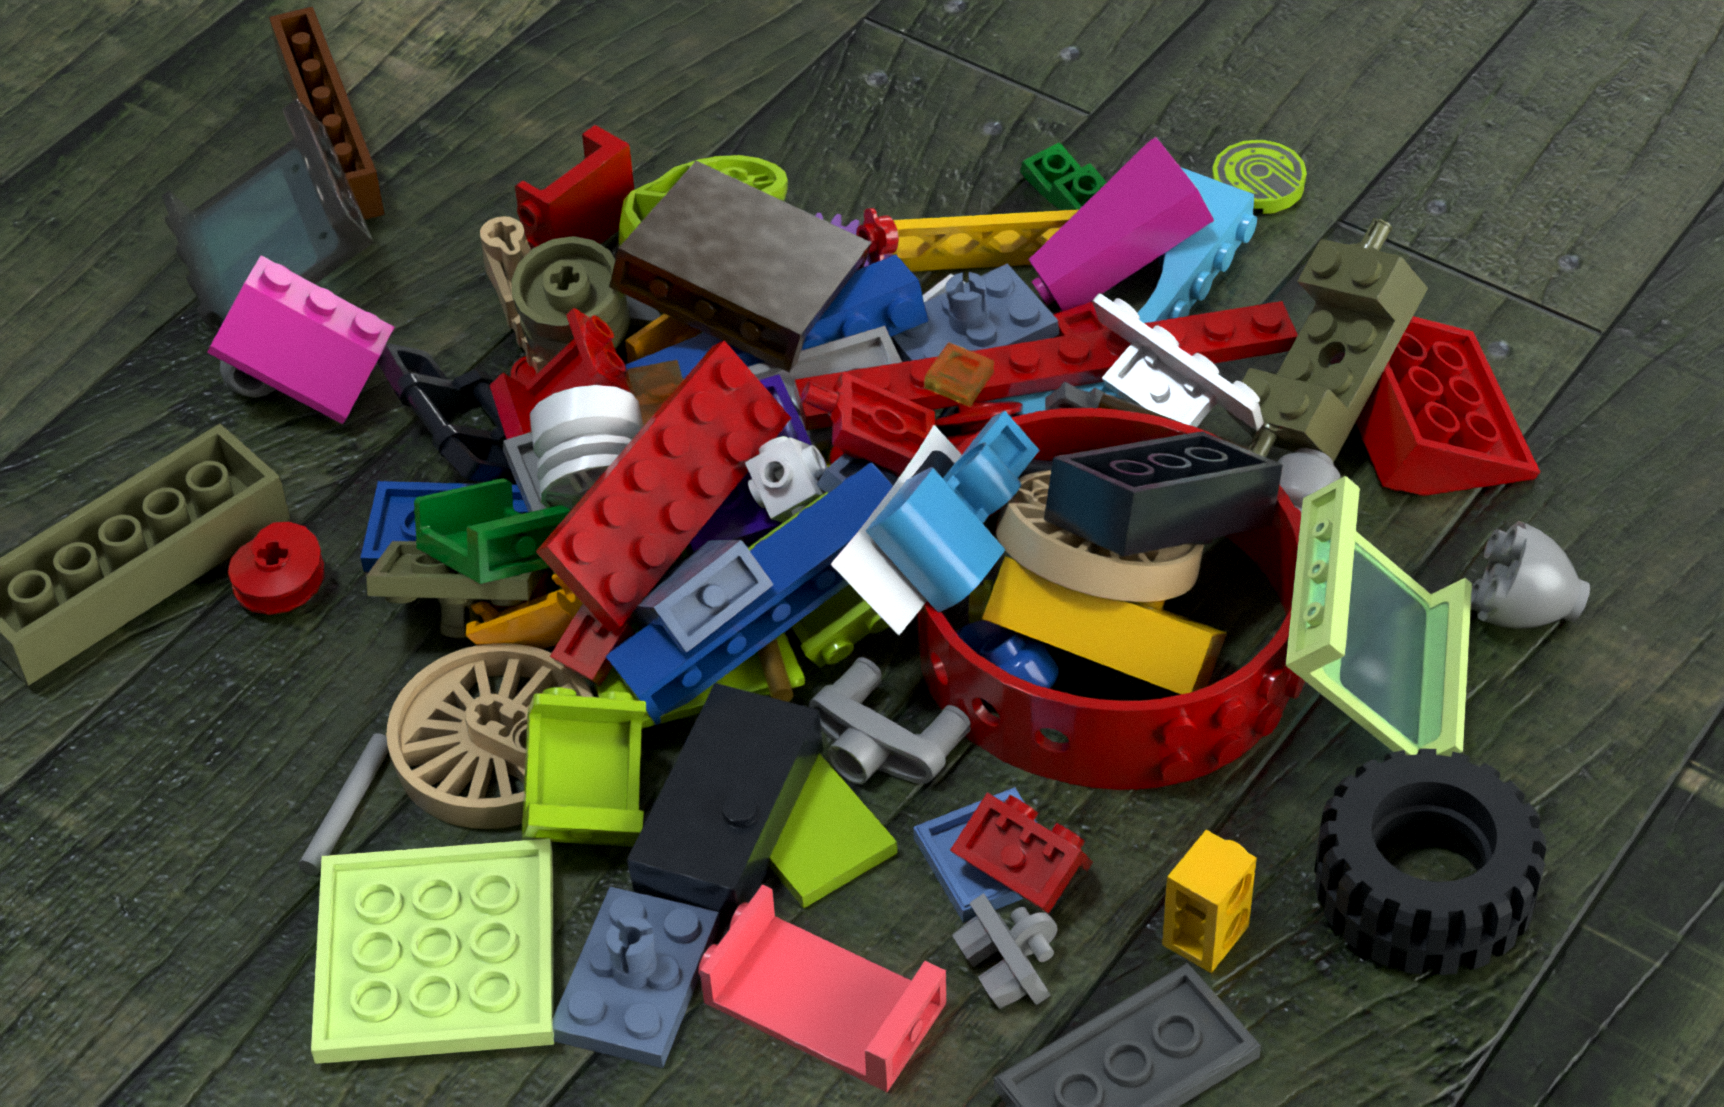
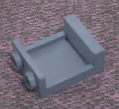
M708 540L664 574L642 602L637 605L631 616L641 629L649 624L662 625L680 651L687 653L774 584L742 540Z

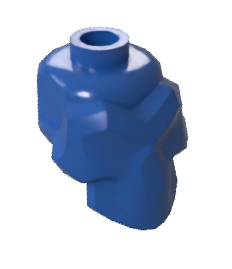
M987 620L967 624L957 632L959 638L978 655L1015 677L1049 689L1057 681L1059 676L1058 665L1042 641L1010 629L1005 630L1002 626Z

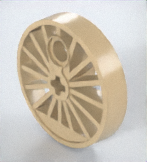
M1051 470L1030 473L1018 478L1021 482V487L1001 507L996 523V535L1005 551L1030 571L1066 588L1113 600L1152 602L1168 600L1185 594L1195 585L1204 544L1188 543L1123 557L1045 521L1044 514Z
M516 643L476 645L437 659L417 673L406 684L396 698L389 714L386 733L387 746L403 789L422 810L446 823L474 829H498L522 824L524 791L512 795L508 774L518 778L524 785L527 714L533 695L536 693L543 694V690L553 686L572 689L576 691V696L593 697L587 682L580 675L555 662L550 657V652ZM504 675L499 693L491 694L488 677ZM520 677L531 678L515 697ZM477 682L480 697L473 699L468 691ZM421 765L414 770L410 769L411 766ZM495 766L501 797L485 798ZM443 780L437 788L432 787V785ZM472 780L468 797L458 796Z

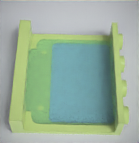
M1344 476L1303 498L1286 666L1393 752L1405 750L1406 755H1416L1418 749L1427 748L1437 749L1436 755L1452 757V752H1463L1472 583L1463 578L1430 594L1356 532L1360 488L1348 477Z

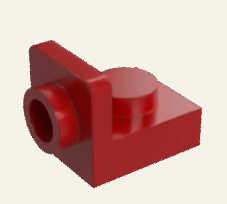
M582 603L550 657L558 664L600 687L612 668L606 655L620 646L627 638L636 634L631 628L635 620L629 616L620 628L609 632Z

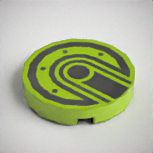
M1266 140L1242 141L1228 146L1217 155L1212 167V178L1214 180L1254 194L1253 208H1263L1262 214L1276 213L1295 204L1302 197L1307 177L1304 161L1294 150L1280 143Z

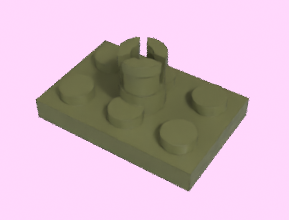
M392 541L366 575L367 595L385 597V600L390 603H408L417 598H438L441 604V633L448 637L465 638L467 623L473 621L483 623V618L472 610V604L478 603L482 599H490L491 603L497 606H514L522 603L524 600L528 601L547 568L479 584L417 549L416 541Z

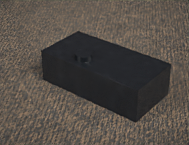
M1203 431L1055 456L1052 462L1044 520L1123 557L1188 543L1210 544L1213 538L1272 526L1283 464Z
M714 683L627 858L634 892L719 912L720 922L730 925L739 905L743 902L749 903L759 890L770 867L769 857L819 753L822 754L823 752L819 710Z

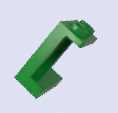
M504 478L425 495L414 500L416 548L479 584L549 568L546 562L536 553L537 549L571 510L558 505L520 514L513 507L512 483Z

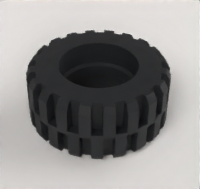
M1427 748L1418 749L1416 755H1406L1405 750L1388 753L1384 757V762L1378 763L1376 759H1372L1357 767L1355 776L1350 774L1344 777L1335 787L1334 796L1327 800L1322 812L1314 868L1316 873L1315 890L1318 901L1325 905L1324 915L1331 926L1336 930L1344 928L1343 939L1359 952L1363 948L1371 951V959L1387 967L1390 962L1404 965V972L1419 975L1422 974L1423 969H1436L1437 975L1457 974L1458 966L1466 965L1469 970H1474L1489 964L1491 953L1495 957L1504 955L1515 945L1516 937L1525 933L1531 922L1544 871V858L1547 850L1545 834L1540 830L1541 820L1535 808L1530 803L1523 804L1525 794L1511 780L1506 783L1502 782L1499 779L1500 772L1484 762L1480 767L1469 762V756L1452 752V757L1436 755L1437 749ZM1406 841L1434 842L1459 852L1472 863L1477 872L1455 881L1434 882L1421 880L1396 869L1380 852L1389 846Z

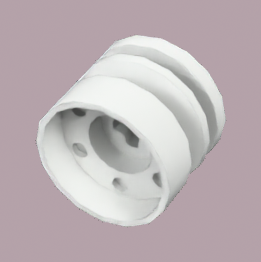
M592 385L574 387L554 393L534 407L530 412V427L534 454L539 458L537 462V476L540 481L541 503L546 508L562 505L572 510L642 429L643 424L639 401L632 393L611 386Z

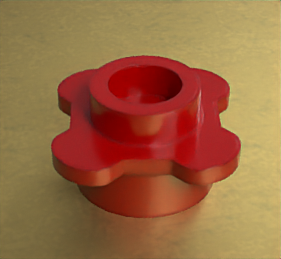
M868 208L864 210L863 225L858 226L856 235L872 242L868 254L873 264L883 260L884 255L896 252L899 236L896 224L890 216H877L874 208Z

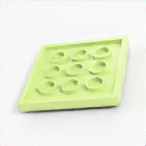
M550 838L322 856L311 1053L315 1064L554 1045L553 852Z

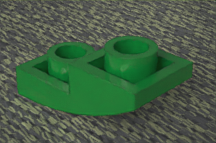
M1060 142L1023 160L1020 173L1045 199L1061 211L1079 210L1107 183L1091 163L1080 167Z

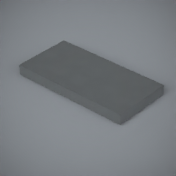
M1186 963L994 1077V1090L1008 1107H1179L1259 1058L1261 1045L1195 970Z

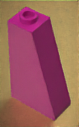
M1155 137L1140 149L1029 258L1030 263L1039 276L1031 282L1047 306L1055 301L1061 311H1065L1089 303L1098 293L1103 294L1212 223L1214 219L1197 187L1158 138Z

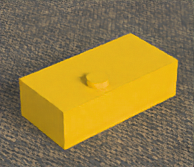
M1005 556L982 617V619L1178 694L1194 692L1208 686L1227 634L1164 610L1163 606L1166 600L1132 602L1081 593L1035 574L1009 556Z

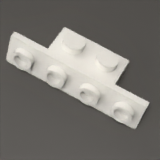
M1100 293L1092 300L1099 322L1131 343L1102 377L1107 388L1127 402L1194 427L1201 423L1217 403L1257 431L1264 424L1258 403L1260 399L1246 384L1240 381H1235L1231 384L1218 375V368L1208 358L1199 353L1190 356L1178 347V341L1167 330L1158 325L1151 329L1141 322L1138 313L1125 301L1116 298L1112 302Z

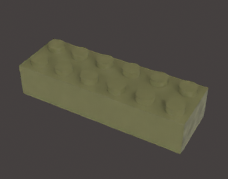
M219 423L0 558V658L29 686L233 556L241 546L252 541L263 528L273 522L288 521L291 518L280 476Z

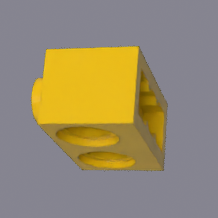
M1205 830L1167 876L1162 945L1212 973L1249 927L1257 858L1249 854L1240 844L1232 840H1224Z

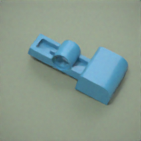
M1003 411L989 420L943 478L933 467H930L907 479L866 529V533L938 613L954 606L968 596L981 583L1004 553L1005 548L983 525V522L990 514L1000 509L1017 493L1021 487L1018 477L1036 456L1039 449L1007 412Z

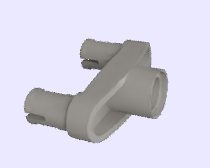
M859 657L833 685L823 687L809 702V708L819 710L821 730L834 741L827 751L829 762L840 776L854 784L865 783L876 770L913 783H928L945 766V757L971 729L968 716L952 705H947L921 734H913L888 718L862 705L861 703L882 683L880 669L872 661L864 657Z

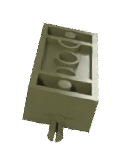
M1373 218L1361 243L1348 245L1320 239L1297 281L1316 304L1277 374L1249 368L1242 380V383L1250 387L1259 397L1260 401L1258 403L1264 424L1257 431L1226 410L1253 438L1248 446L1251 452L1267 457L1272 446L1293 452L1300 448H1309L1323 452L1333 462L1335 461L1428 290V287L1401 256L1380 251L1388 234L1393 229L1388 222ZM1345 352V356L1340 363H1335L1328 367L1330 360L1335 355Z

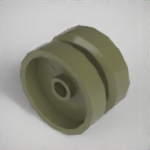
M573 236L547 241L533 248L518 263L511 279L512 298L516 311L520 316L524 337L533 352L548 362L574 339L566 317L573 308H576L588 317L596 315L605 321L613 331L614 338L612 342L615 349L624 341L631 324L627 295L609 287L615 258L610 250L594 240Z

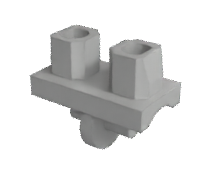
M984 893L971 901L970 905L977 916L964 924L952 936L973 967L998 950L1004 957V960L978 976L998 1008L1001 1009L1026 994L1031 997L1036 1005L1050 997L1051 994L1026 956L1034 954L1039 962H1045L1053 956L1054 951L1049 943L1056 936L1058 930L1053 918L1049 914L1041 912L1030 915L1025 907H1019L1011 914L1015 925L1009 930Z

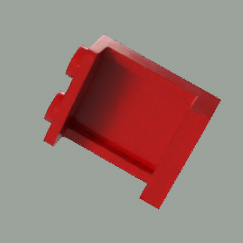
M594 125L582 134L585 156L582 162L543 190H539L523 180L515 185L518 206L517 214L523 225L531 250L552 239L573 236L594 240L601 244L619 230L623 200L631 191L635 190L630 145Z
M573 308L566 317L574 339L526 385L505 373H502L489 385L506 439L530 433V412L540 401L554 393L574 387L592 385L618 387L631 393L624 374L626 366L616 353L612 342L614 338L613 331L605 321L596 315L588 317L576 308Z

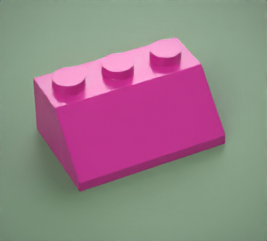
M260 256L207 353L344 424L379 359L394 326L379 319L376 315L341 299L331 291L300 277L285 266Z

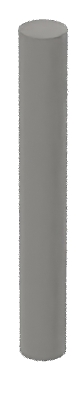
M373 734L298 863L300 869L305 873L318 875L321 870L322 856H329L389 752L385 735Z

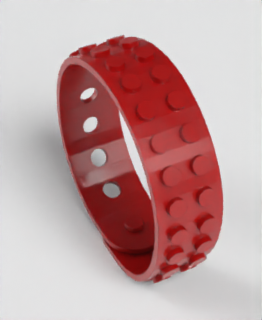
M1060 408L1011 417L1039 449V452L1033 459L1053 461L1055 456L1201 431L1213 435L1197 427L1164 417L1116 409ZM981 431L967 438L956 449L963 454ZM1279 485L1272 526L1225 536L1243 550L1267 576L1279 596L1286 618L1269 644L1248 664L1232 675L1208 687L1162 699L1116 701L1081 697L1037 686L1007 673L978 655L959 638L942 612L938 613L927 601L918 611V640L921 671L928 690L941 710L947 705H952L968 716L971 729L965 736L966 738L1001 761L1031 774L1072 785L1114 790L1158 788L1191 781L1210 774L1238 759L1250 750L1263 736L1266 737L1271 734L1278 725L1289 699H1297L1304 686L1305 681L1286 666L1301 511L1293 505L1287 493ZM1001 508L995 511L994 513L990 514L987 518L991 517L997 512H1000ZM980 698L989 702L995 708L1000 718L992 715L984 707ZM1040 729H1055L1063 733L1069 742L1058 743L1051 741L1041 733Z

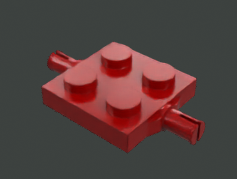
M843 371L833 386V392L809 381L801 395L802 403H807L828 412V416L833 421L832 445L839 447L851 457L857 459L864 458L886 467L892 474L898 477L901 476L933 425H935V411Z

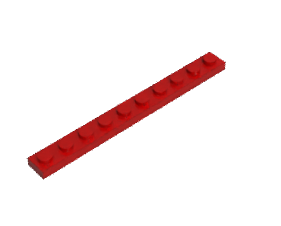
M1283 301L1144 323L1151 329L1156 325L1164 328L1175 337L1180 349L1190 356L1199 353L1208 358L1213 364L1288 352L1298 336ZM1111 329L844 372L934 410L959 406L961 404L1056 390L1064 382L1074 387L1104 382L1102 377L1131 343ZM842 372L795 379L794 394L806 430L833 426V421L828 416V412L801 402V395L806 384L811 381L833 392V386Z

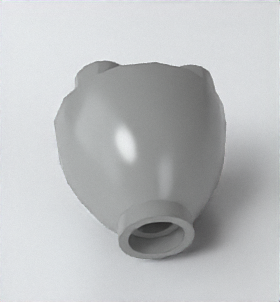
M1521 521L1513 524L1507 532L1496 529L1491 534L1484 551V558L1489 560L1483 578L1475 581L1471 592V610L1477 612L1478 619L1501 627L1519 629L1547 625L1560 619L1574 622L1579 618L1589 597L1590 584L1578 578L1574 566L1566 553L1553 539L1542 531Z

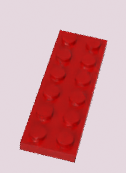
M725 340L712 346L537 549L536 553L609 632L620 628L749 470L745 462L760 454L759 448L766 442L775 439L792 419L791 416Z

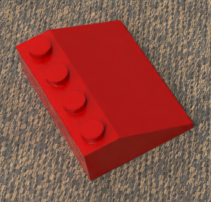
M1413 316L1356 420L1362 441L1368 450L1383 487L1394 491H1405L1426 496L1534 480L1540 474V470L1474 332ZM1345 352L1335 355L1330 360V364L1340 363L1345 356Z

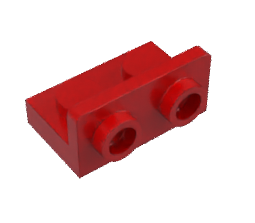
M987 792L950 851L958 858L1049 914L1078 867L1087 872L1093 864V861L1081 850L1085 841L1058 823H1055L1050 831L1035 822L1034 820L1038 812L1018 798L1009 795L1006 801L1002 802Z

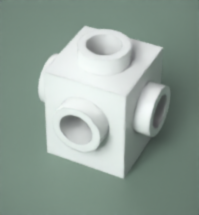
M782 436L763 444L759 448L760 454L745 462L752 477L748 481L750 492L759 506L766 508L770 518L784 523L826 493L818 487L817 483L828 467L822 454L814 445L810 446L791 437Z

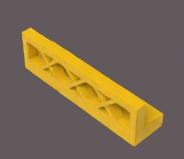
M1078 210L893 220L898 230L899 244L896 252L892 254H896L911 272L1001 267L1005 264L1009 266L1032 265L1029 258Z

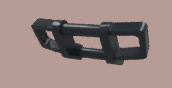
M388 343L377 362L402 404L412 407L433 435L432 443L441 456L445 457L462 476L469 480L488 482L504 478L510 481L513 473L503 451V442L507 439L489 386L493 380L487 372L474 369L451 381L448 380L432 356L426 351ZM479 402L497 427L493 431L449 424L441 413L452 414Z

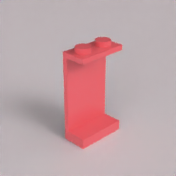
M765 885L759 888L749 903L743 902L739 905L732 917L729 931L718 945L712 944L706 950L698 968L705 1004L885 1092L889 1091L946 1005V970L924 961L912 981L776 917L773 891Z

